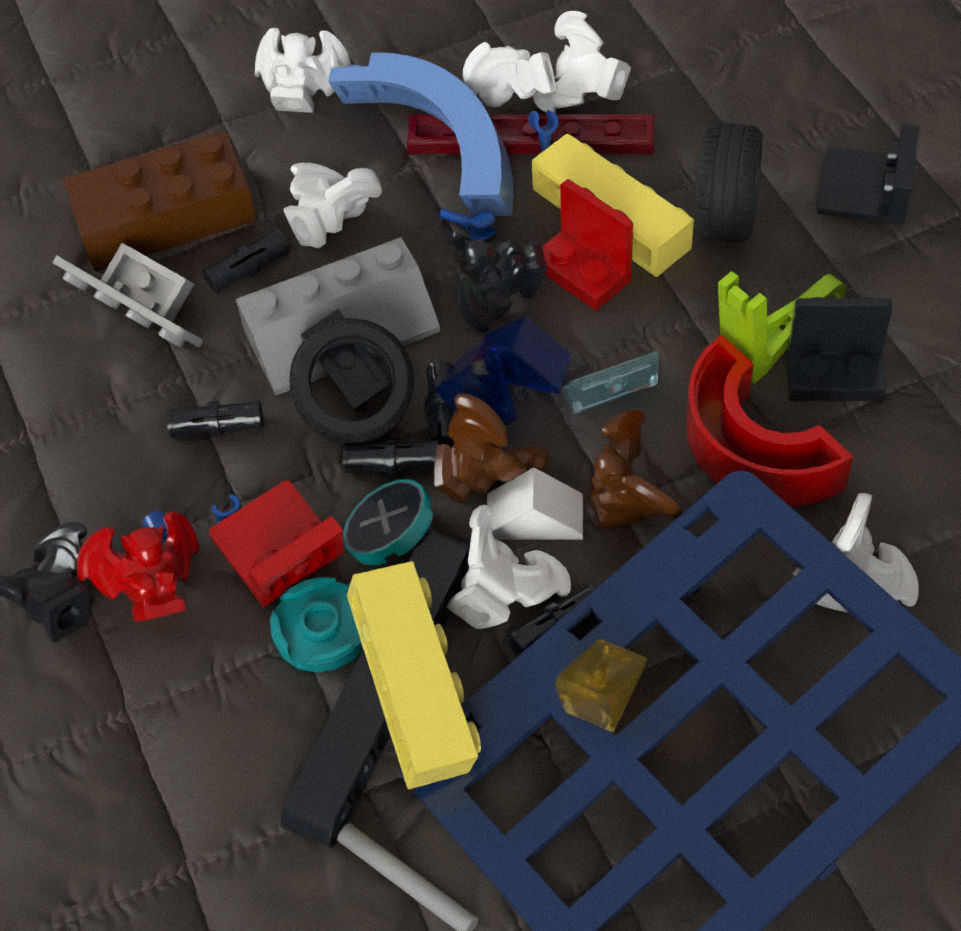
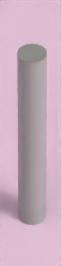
M351 823L346 824L337 837L338 842L456 931H473L478 923V918Z

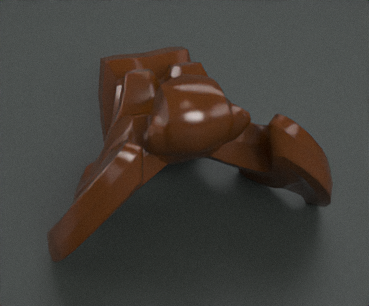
M469 394L456 395L454 401L458 410L450 420L448 431L449 437L455 443L452 448L446 444L438 445L436 448L434 486L436 489L449 496L455 502L461 503L467 500L471 489L480 493L487 492L496 480L512 481L520 473L526 472L533 467L542 472L546 470L549 461L547 449L542 447H525V449L510 450L501 448L508 445L507 429L496 412L475 396Z
M628 410L617 414L609 419L602 429V436L609 438L610 445H604L602 454L595 459L594 476L592 477L594 489L589 491V499L600 528L644 520L645 516L657 517L668 515L670 518L677 519L683 514L682 509L677 503L661 490L635 475L632 469L634 459L641 454V425L645 422V416L640 410Z

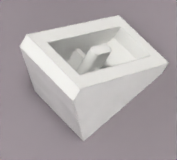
M534 467L487 494V506L490 508L494 520L492 526L494 539L583 540V493Z

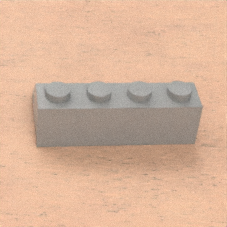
M402 237L236 299L245 334L275 396L290 391V368L294 355L303 342L301 334L337 309L340 310L345 318L364 319L383 326L394 334L403 346L441 332L420 269ZM366 347L373 358L380 356L372 349ZM318 361L314 367L311 382L328 376Z

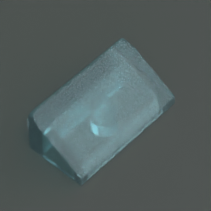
M655 351L570 381L562 387V394L573 414H577L656 386L658 384L659 355Z

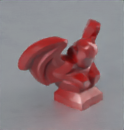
M171 511L164 515L163 521L167 528L168 536L163 544H161L163 526L157 529L155 527H142L131 532L129 535H122L121 541L126 551L125 554L114 551L112 547L115 534L113 527H103L95 531L85 540L79 551L77 559L79 582H84L88 578L103 595L111 600H115L121 592H124L134 603L131 609L133 621H146L186 610L184 600L175 592L177 578L182 583L187 580L193 552L195 554L199 552V545L192 524L180 513Z

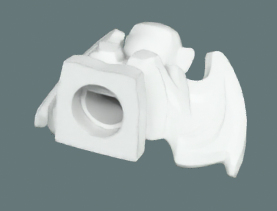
M567 11L562 13L556 21V37L560 40L567 38L570 47L565 45L564 51L557 60L556 75L554 77L555 79H560L556 82L557 92L542 95L537 91L533 96L535 104L546 113L547 110L555 113L557 108L583 104L584 96L587 93L597 92L598 96L614 101L620 100L631 67L624 61L615 58L607 59L600 52L604 42L585 21L587 14L583 12Z
M271 28L264 35L256 55L255 76L260 77L261 75L267 90L271 93V102L277 111L313 113L314 102L311 97L315 95L318 89H321L327 97L335 92L328 82L331 68L348 67L351 65V61L343 44L332 33L320 31L319 36L322 41L323 50L322 53L315 56L313 55L315 48L314 37L309 38L301 33L281 36L278 28ZM280 38H282L284 54L278 51Z
M483 42L470 53L465 61L463 68L464 84L475 95L479 92L480 98L489 107H501L511 99L513 93H516L520 99H527L534 96L537 91L542 95L557 92L548 53L540 52L532 55L530 58V53L527 50H515L510 46L491 48L490 44Z
M293 164L291 171L295 177L292 180L290 191L294 199L299 201L298 206L290 205L283 210L300 245L320 248L326 244L327 232L336 233L341 231L343 219L359 216L365 210L366 202L369 200L368 197L377 198L382 194L381 183L375 171L369 168L351 170L348 173V177L344 178L336 171L319 164Z
M859 493L852 506L846 525L840 529V532L835 535L831 543L895 600H901L902 604L911 607L916 604L918 599L919 585L917 575L906 556L893 545L880 543L878 547L879 558L877 559L872 555L874 552L872 536L865 525L873 495ZM799 567L794 571V576L801 571ZM828 593L816 603L826 608L848 613Z
M487 505L477 507L471 515L469 524L473 530L468 557L469 569L461 582L462 591L454 595L447 605L450 611L476 630L490 628L506 622L510 615L508 605L514 601L521 603L524 607H530L547 600L555 593L565 597L571 590V580L567 569L557 559L545 552L538 550L526 552L524 554L526 565L518 564L519 559L517 556H514L512 550L505 543L494 539L492 533L494 520L492 512Z

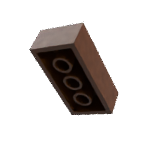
M226 130L63 178L75 219L94 271L109 266L121 243L146 256L257 221L248 184Z

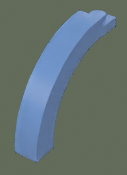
M371 52L369 66L350 65L348 67L331 68L328 82L343 104L396 103L421 109L444 122L456 134L462 158L459 196L471 216H476L484 210L490 211L493 216H512L514 199L513 175L504 142L481 101L459 78L429 61L395 53Z

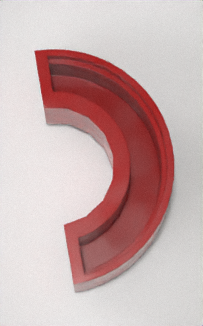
M720 335L709 344L693 367L689 381L686 413L687 440L694 458L705 473L718 484L732 472H750L790 507L817 503L844 491L847 487L854 456L820 425L803 432L781 433L765 429L751 420L741 405L749 398L753 363L723 335Z

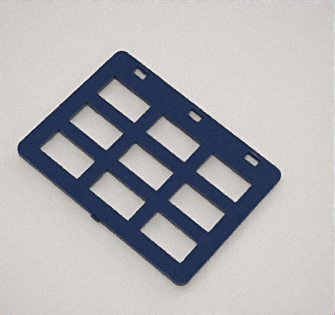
M735 471L724 477L461 705L466 721L473 717L480 727L478 733L481 751L477 753L478 758L469 773L412 788L411 790L532 931H600L681 856L726 903L697 931H763L818 879L823 882L838 868L836 862L961 745V657L754 474L747 471ZM706 512H710L717 522L699 538L687 530ZM761 533L796 564L801 571L722 640L683 601ZM828 593L868 629L871 634L791 706L748 664ZM593 612L601 623L579 641L569 631ZM658 624L697 664L615 736L576 695ZM899 657L945 700L863 775L818 730ZM723 687L765 730L689 800L681 805L640 761ZM549 718H552L590 759L503 835L466 791ZM792 755L837 800L752 879L714 840L708 831ZM400 767L401 776H402L403 780L405 781L404 776H403V773H402V770H401V767ZM615 785L656 830L568 908L528 862Z

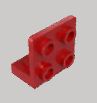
M566 179L560 184L561 231L542 246L547 265L545 276L597 311L632 281L633 222L624 212L612 208L597 198L589 189L580 187L570 179Z
M288 480L281 482L209 530L212 541L263 608L282 596L288 588L307 579L344 554L343 529L332 516L321 522Z

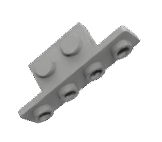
M123 243L118 248L101 280L57 255L53 260V264L66 271L62 279L83 291H86L89 285L97 289L93 297L116 310L120 303L129 307L125 316L148 329L152 322L162 327L158 335L181 348L185 341L199 348L202 345L203 339L173 322L192 290L194 283Z

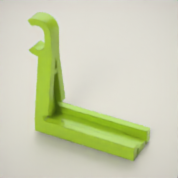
M731 271L718 282L720 335H723L753 363L751 382L755 384L768 373L788 348L794 306L797 299L767 316V298L759 293L749 301V295L739 288V276ZM827 274L799 298H830L832 295H835L837 298H843L846 292V285L832 274Z

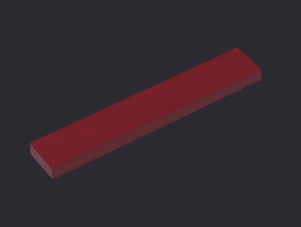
M488 114L503 140L508 154L541 153L539 133L532 130L529 126V114ZM538 114L540 128L546 125L548 121L547 114ZM555 114L559 122L557 129L551 134V145L568 133L581 143L588 144L597 154H654V114ZM433 115L409 116L408 154H461L456 134L444 122Z

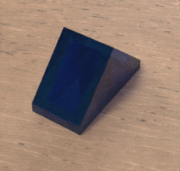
M525 316L484 335L471 368V375L559 394L571 360V353Z
M488 337L456 360L435 389L454 412L458 410L454 401L456 395L469 394L489 405L500 417L505 427L517 419L495 339Z

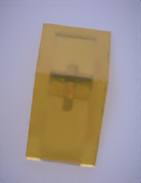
M599 638L557 676L555 688L564 711L613 732L643 672L647 658Z

